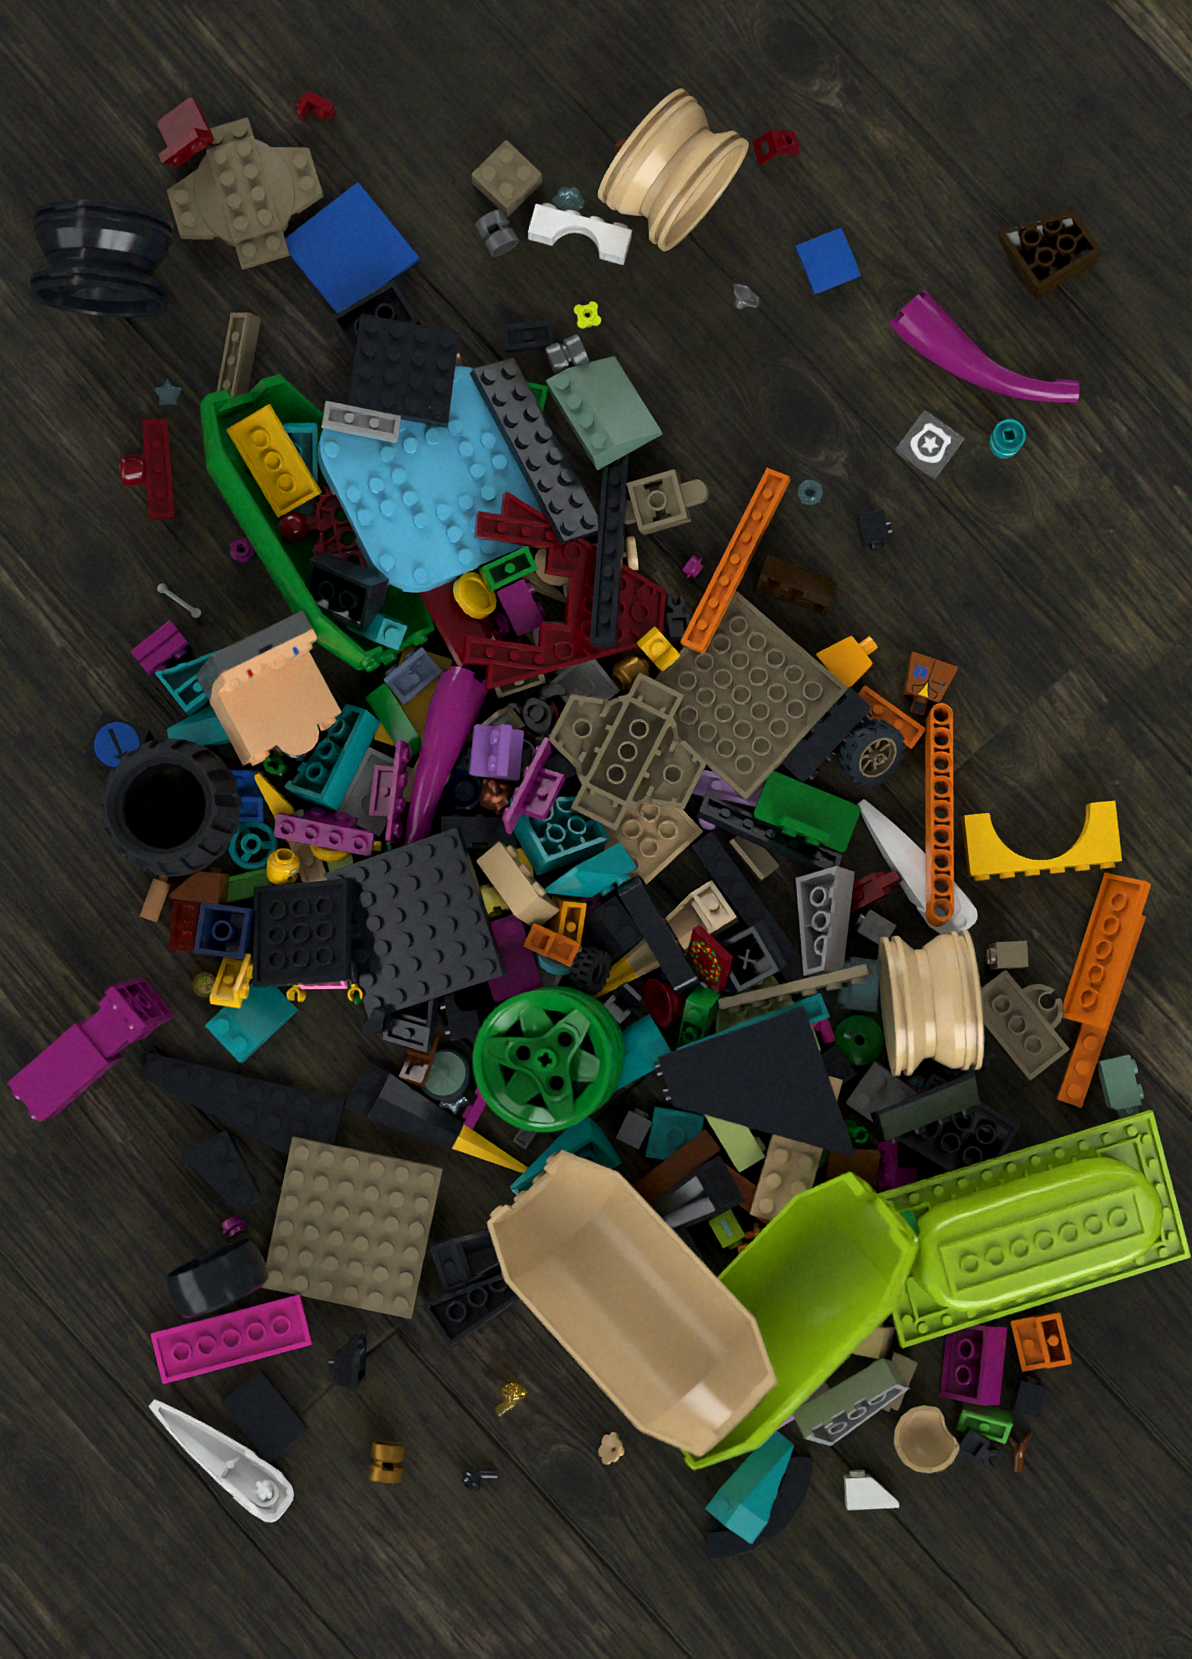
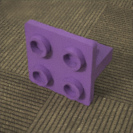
M505 724L495 727L474 725L469 774L518 781L520 779L524 731L512 729V725Z

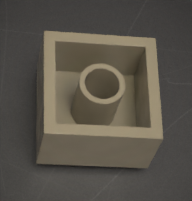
M507 140L471 174L473 185L498 209L503 210L507 217L542 184V173Z

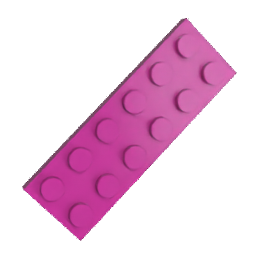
M300 1294L150 1334L162 1384L313 1344Z

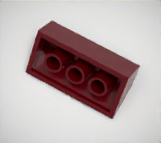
M456 580L429 591L419 592L458 667L465 668L476 665L462 663L464 637L472 636L503 641L501 635L493 627L490 615L482 619H476L463 611L454 598L453 586Z

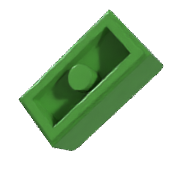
M963 1401L956 1430L964 1432L967 1426H969L987 1439L1006 1444L1013 1425V1413L988 1405H978Z

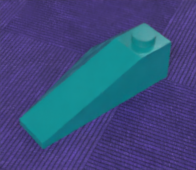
M211 705L167 729L169 739L188 740L204 747L231 743Z
M650 1014L630 1024L622 1032L625 1044V1066L616 1090L656 1069L654 1063L659 1062L657 1056L671 1052ZM576 1081L573 1086L579 1096L586 1090L590 1082Z
M587 1116L566 1129L510 1188L516 1195L523 1190L528 1191L534 1185L532 1183L534 1178L541 1172L546 1173L544 1169L547 1165L546 1160L556 1151L558 1153L561 1150L611 1170L622 1162L603 1130Z
M776 1430L758 1449H755L720 1488L705 1509L726 1527L752 1544L768 1523L769 1513L774 1499L776 1500L777 1490L782 1476L785 1474L794 1444Z

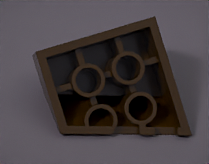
M1075 211L1046 217L1042 221L1030 224L1026 222L1019 224L1017 227L997 230L1009 262L1035 300L1099 262L1101 249Z
M767 555L755 592L826 616L837 583L832 582L833 579L829 576L815 575L803 567L794 566Z

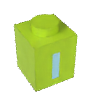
M731 1209L708 1219L722 1248L728 1246L729 1250L743 1243L741 1239L745 1237V1234Z

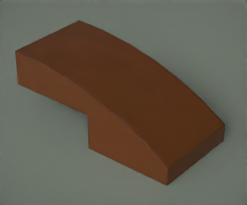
M434 1033L432 1050L429 1052H423L410 1047L406 1048L408 1056L399 1074L401 1081L424 1087L434 1061L439 1040L438 1034Z

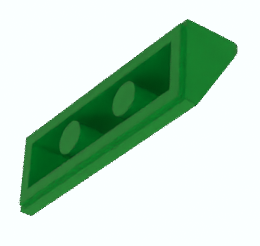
M384 683L365 698L394 744L396 745L397 740L409 743L411 757L420 752L422 739L387 684Z

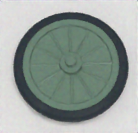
M452 1048L436 1049L430 1073L424 1087H421L422 1090L429 1097L440 1101H447L458 1097L464 1092L470 1081L471 1070L466 1057L461 1052Z

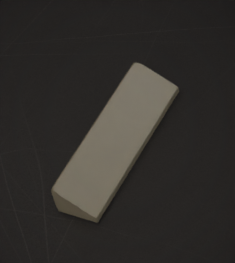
M252 313L230 314L217 392L226 389L230 397L248 393L261 322L260 317Z

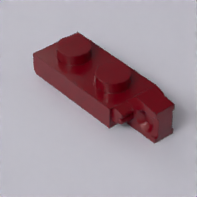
M882 871L872 873L853 883L850 915L892 893L890 887L902 882L898 872L892 871L886 875Z

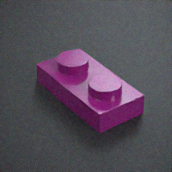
M478 1087L474 1095L478 1096L474 1105L468 1104L462 1116L466 1119L464 1125L474 1129L487 1104Z

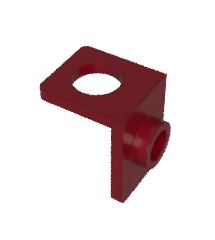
M770 130L753 141L758 164H764L777 155L800 154L794 131ZM764 141L769 145V151L765 156L761 152V145Z

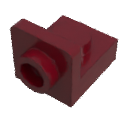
M308 90L304 97L301 96L295 106L297 117L301 121H304L309 110L320 119L325 117L332 120L336 113L333 103Z

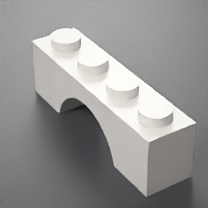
M547 203L535 205L528 230L529 240L552 246L565 234L581 233L595 242L600 259L624 265L632 235V230L628 229V226L622 223H614V225L605 223L603 219L596 216L586 218L580 216V213L574 210H566L564 212L557 210L554 205Z

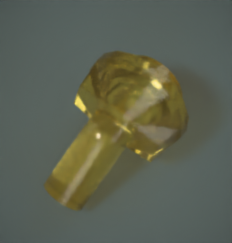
M510 1383L504 1386L501 1393L507 1400L495 1407L496 1413L502 1416L513 1409L517 1402L527 1396L526 1390L517 1383Z

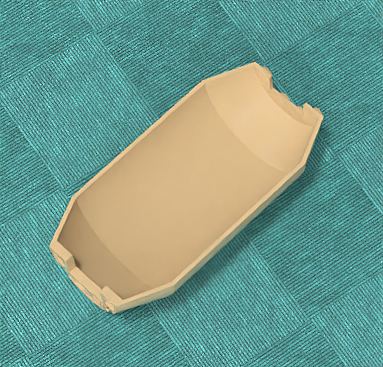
M561 1150L559 1153L556 1151L546 1160L547 1165L544 1167L546 1173L541 1172L532 1181L534 1185L528 1191H521L514 1198L515 1203L512 1206L505 1204L502 1207L500 1205L490 1214L491 1219L487 1224L505 1282L640 1431L700 1457L735 1430L765 1400V1396L777 1384L757 1322L619 1172Z

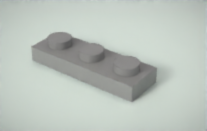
M326 401L321 428L396 443L401 416Z

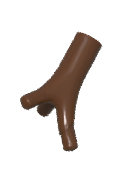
M1028 1432L1021 1443H1016L1012 1436H1008V1441L1012 1445L1014 1452V1472H1023L1025 1451L1029 1440L1033 1436L1032 1432Z

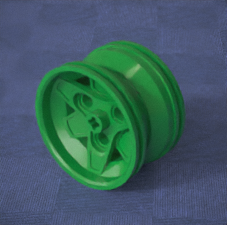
M568 986L541 987L503 1002L484 1021L477 1035L473 1051L475 1080L481 1095L489 1107L508 1123L534 1132L562 1130L573 1126L597 1111L614 1094L622 1078L625 1066L624 1039L612 1013L594 996ZM545 1010L562 1012L567 1014V1016L555 1025ZM520 1020L523 1036L507 1037L511 1028ZM563 1032H568L572 1036L571 1045H565L562 1042L561 1035ZM587 1033L593 1043L595 1055L580 1048ZM521 1046H526L530 1049L531 1055L529 1059H525L520 1055ZM503 1065L516 1069L510 1081L507 1079ZM554 1076H560L563 1079L564 1085L562 1089H558L553 1085L552 1080ZM573 1082H590L586 1090L574 1100ZM541 1092L547 1106L538 1105L529 1100Z

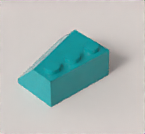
M558 797L555 799L545 821L525 814H521L517 821L514 834L537 876L601 853L610 840L602 824L571 809L576 797ZM513 798L510 799V806L513 802Z

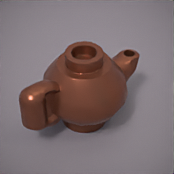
M486 778L482 782L479 798L480 805L488 810H495L497 815L504 814L507 807L510 808V799L514 794V785L504 779Z

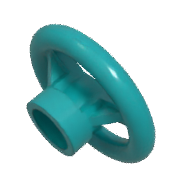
M242 822L239 825L237 834H234L229 843L230 847L228 848L232 860L238 866L248 870H257L267 866L269 855L273 851L278 850V840L274 836V830L264 822ZM255 827L263 830L268 835L270 841H261L257 835L251 834L248 828ZM240 833L243 835L241 847L244 851L241 857L237 854L235 842ZM251 840H255L257 843L254 849H249L248 843ZM260 849H270L268 855L261 861L248 862L251 855L256 854Z

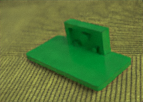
M774 771L764 783L753 816L781 828L782 833L794 838H796V835L804 837V842L816 847L823 845L837 852H844L849 844L861 808L854 803Z

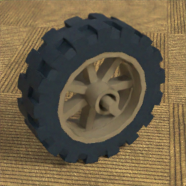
M872 719L871 722L866 721L861 724V727H856L852 731L853 734L850 737L847 736L844 741L846 744L840 750L842 756L839 757V763L842 765V771L862 787L865 785L873 787L874 784L879 785L884 782V779H889L893 775L892 772L900 767L899 762L903 760L905 755L903 753V750L906 749V743L903 742L905 740L904 736L890 723L882 719L881 721Z

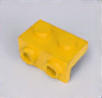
M246 953L243 961L223 958L209 997L210 1004L234 1008L241 1007L243 999H247L249 994V981L253 979L251 954Z

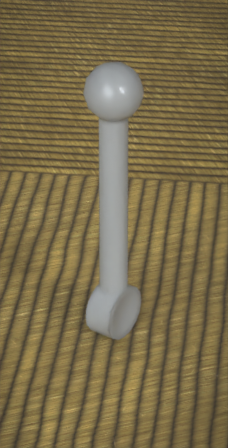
M161 583L158 585V592L165 593L189 610L194 618L201 617L202 612L200 609L191 607L169 591L165 584Z

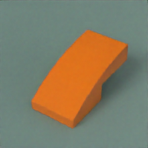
M533 923L523 947L571 967L582 943Z

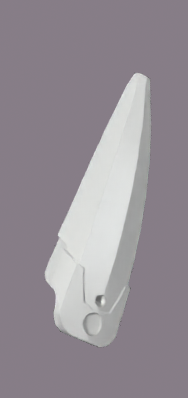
M865 799L857 804L861 808L860 813L890 869L898 872L902 880L899 884L909 900L916 905L929 927L936 930L940 935L948 934L949 931H956L958 935L961 930H967L975 924L978 918L977 910L955 882L954 913L952 917L941 927L929 924L926 919V854L903 831ZM939 883L934 884L938 892L945 893L943 885ZM934 909L935 914L938 917H945V913L942 909Z
M154 1400L150 1404L149 1408L180 1445L223 1488L234 1496L233 1498L245 1509L264 1522H274L283 1515L293 1501L294 1491L292 1485L285 1479L282 1472L263 1459L258 1458L250 1449L201 1421L160 1401Z

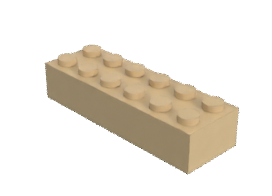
M828 1076L837 1100L843 1080ZM772 1134L749 1214L772 1221L796 1195L811 1189L823 1148Z

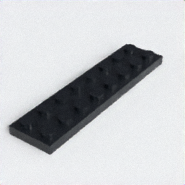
M511 358L474 368L470 372V376L560 546L598 534L599 517L515 359Z

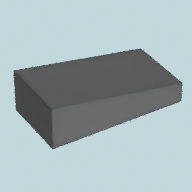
M520 1129L513 1142L526 1150L537 1132Z

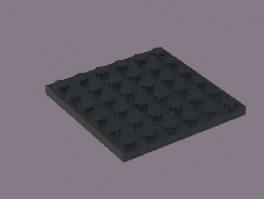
M461 827L447 830L324 874L327 880L347 878L351 880V955L357 964L360 981L358 986L363 992L362 999L368 1016L376 1006L383 1007L385 1014L507 975Z

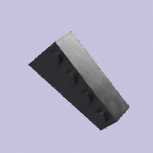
M851 687L844 692L845 695L841 699H838L826 712V716L821 718L808 732L809 734L802 738L782 762L803 783L806 780L811 783L821 772L817 768L823 761L828 764L836 756L837 752L834 749L840 743L846 744L844 742L845 739L853 734L852 730L857 724L862 726V723L872 717L869 713L872 707Z
M502 1273L436 1300L424 1303L421 1306L448 1347L454 1348L521 1301V1298L505 1282Z

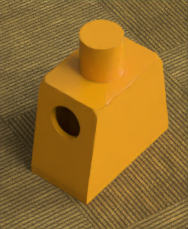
M849 636L818 652L814 659L849 688L872 666L873 663L868 655L878 647L870 636L859 644L852 636Z

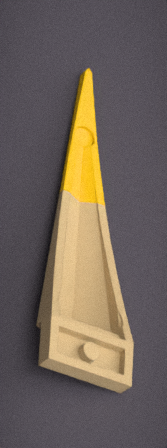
M712 880L691 892L666 917L686 953L694 927L702 926L715 939L719 933L739 922ZM645 939L640 941L612 966V969L609 971L610 977L606 979V985L602 986V990L598 991V994H593L592 996L599 998L622 986L625 982L628 983L660 967ZM557 1012L558 1017L565 1015L562 1012Z

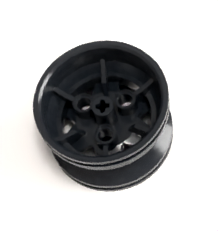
M94 200L54 201L42 204L36 208L34 230L36 231V240L47 259V264L30 277L29 296L33 300L58 310L91 316L138 318L159 315L167 310L169 291L157 279L154 273L168 255L169 246L172 244L173 223L168 218L153 211L131 205Z

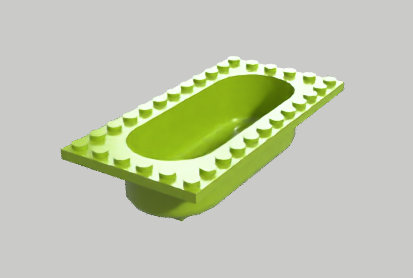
M1151 1110L878 1194L880 1198L883 1196L898 1212L909 1209L915 1215L920 1230L917 1240L919 1247L898 1306L891 1313L899 1345L902 1349L1191 1257L1154 1113Z

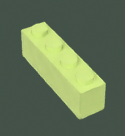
M704 1115L739 1173L765 1158L763 1151L766 1148L759 1136L754 1139L750 1132L752 1128Z

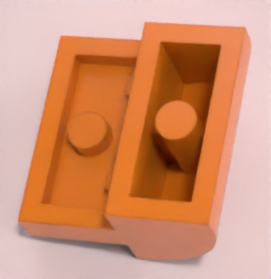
M1060 1311L1037 1313L1034 1316L1011 1320L1022 1372L1072 1364Z

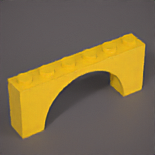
M1115 801L1087 804L1085 824L1076 843L1063 855L1049 860H1032L1011 851L997 836L990 819V813L964 815L961 817L967 877H974L975 881L990 880L989 875L999 874L1000 879L1013 878L1017 872H1024L1025 876L1040 875V870L1050 869V874L1064 873L1065 868L1075 867V871L1090 870V865L1099 864L1100 869L1115 868V863L1122 861Z

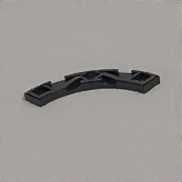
M813 1456L790 1457L776 1500L774 1499L769 1513L768 1523L752 1544L731 1529L708 1531L707 1558H726L746 1553L761 1546L778 1534L793 1518L806 1495L812 1474Z

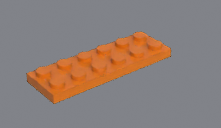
M1104 873L1063 1002L1064 1013L1062 1018L1106 1029L1151 887L1150 883Z

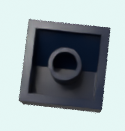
M201 902L193 953L243 961L246 953H252L253 909Z

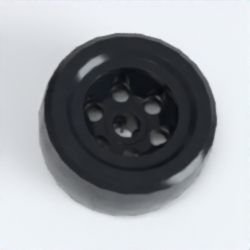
M252 1238L238 1240L210 1251L183 1264L166 1275L167 1286L172 1300L181 1316L186 1318L196 1317L230 1304L257 1290L269 1278L264 1259Z

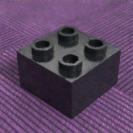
M765 918L720 943L733 956L729 976L738 992L780 971L790 963Z

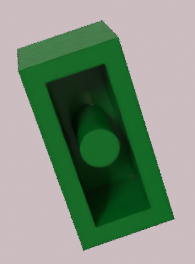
M528 546L481 567L478 569V572L489 593L538 568Z

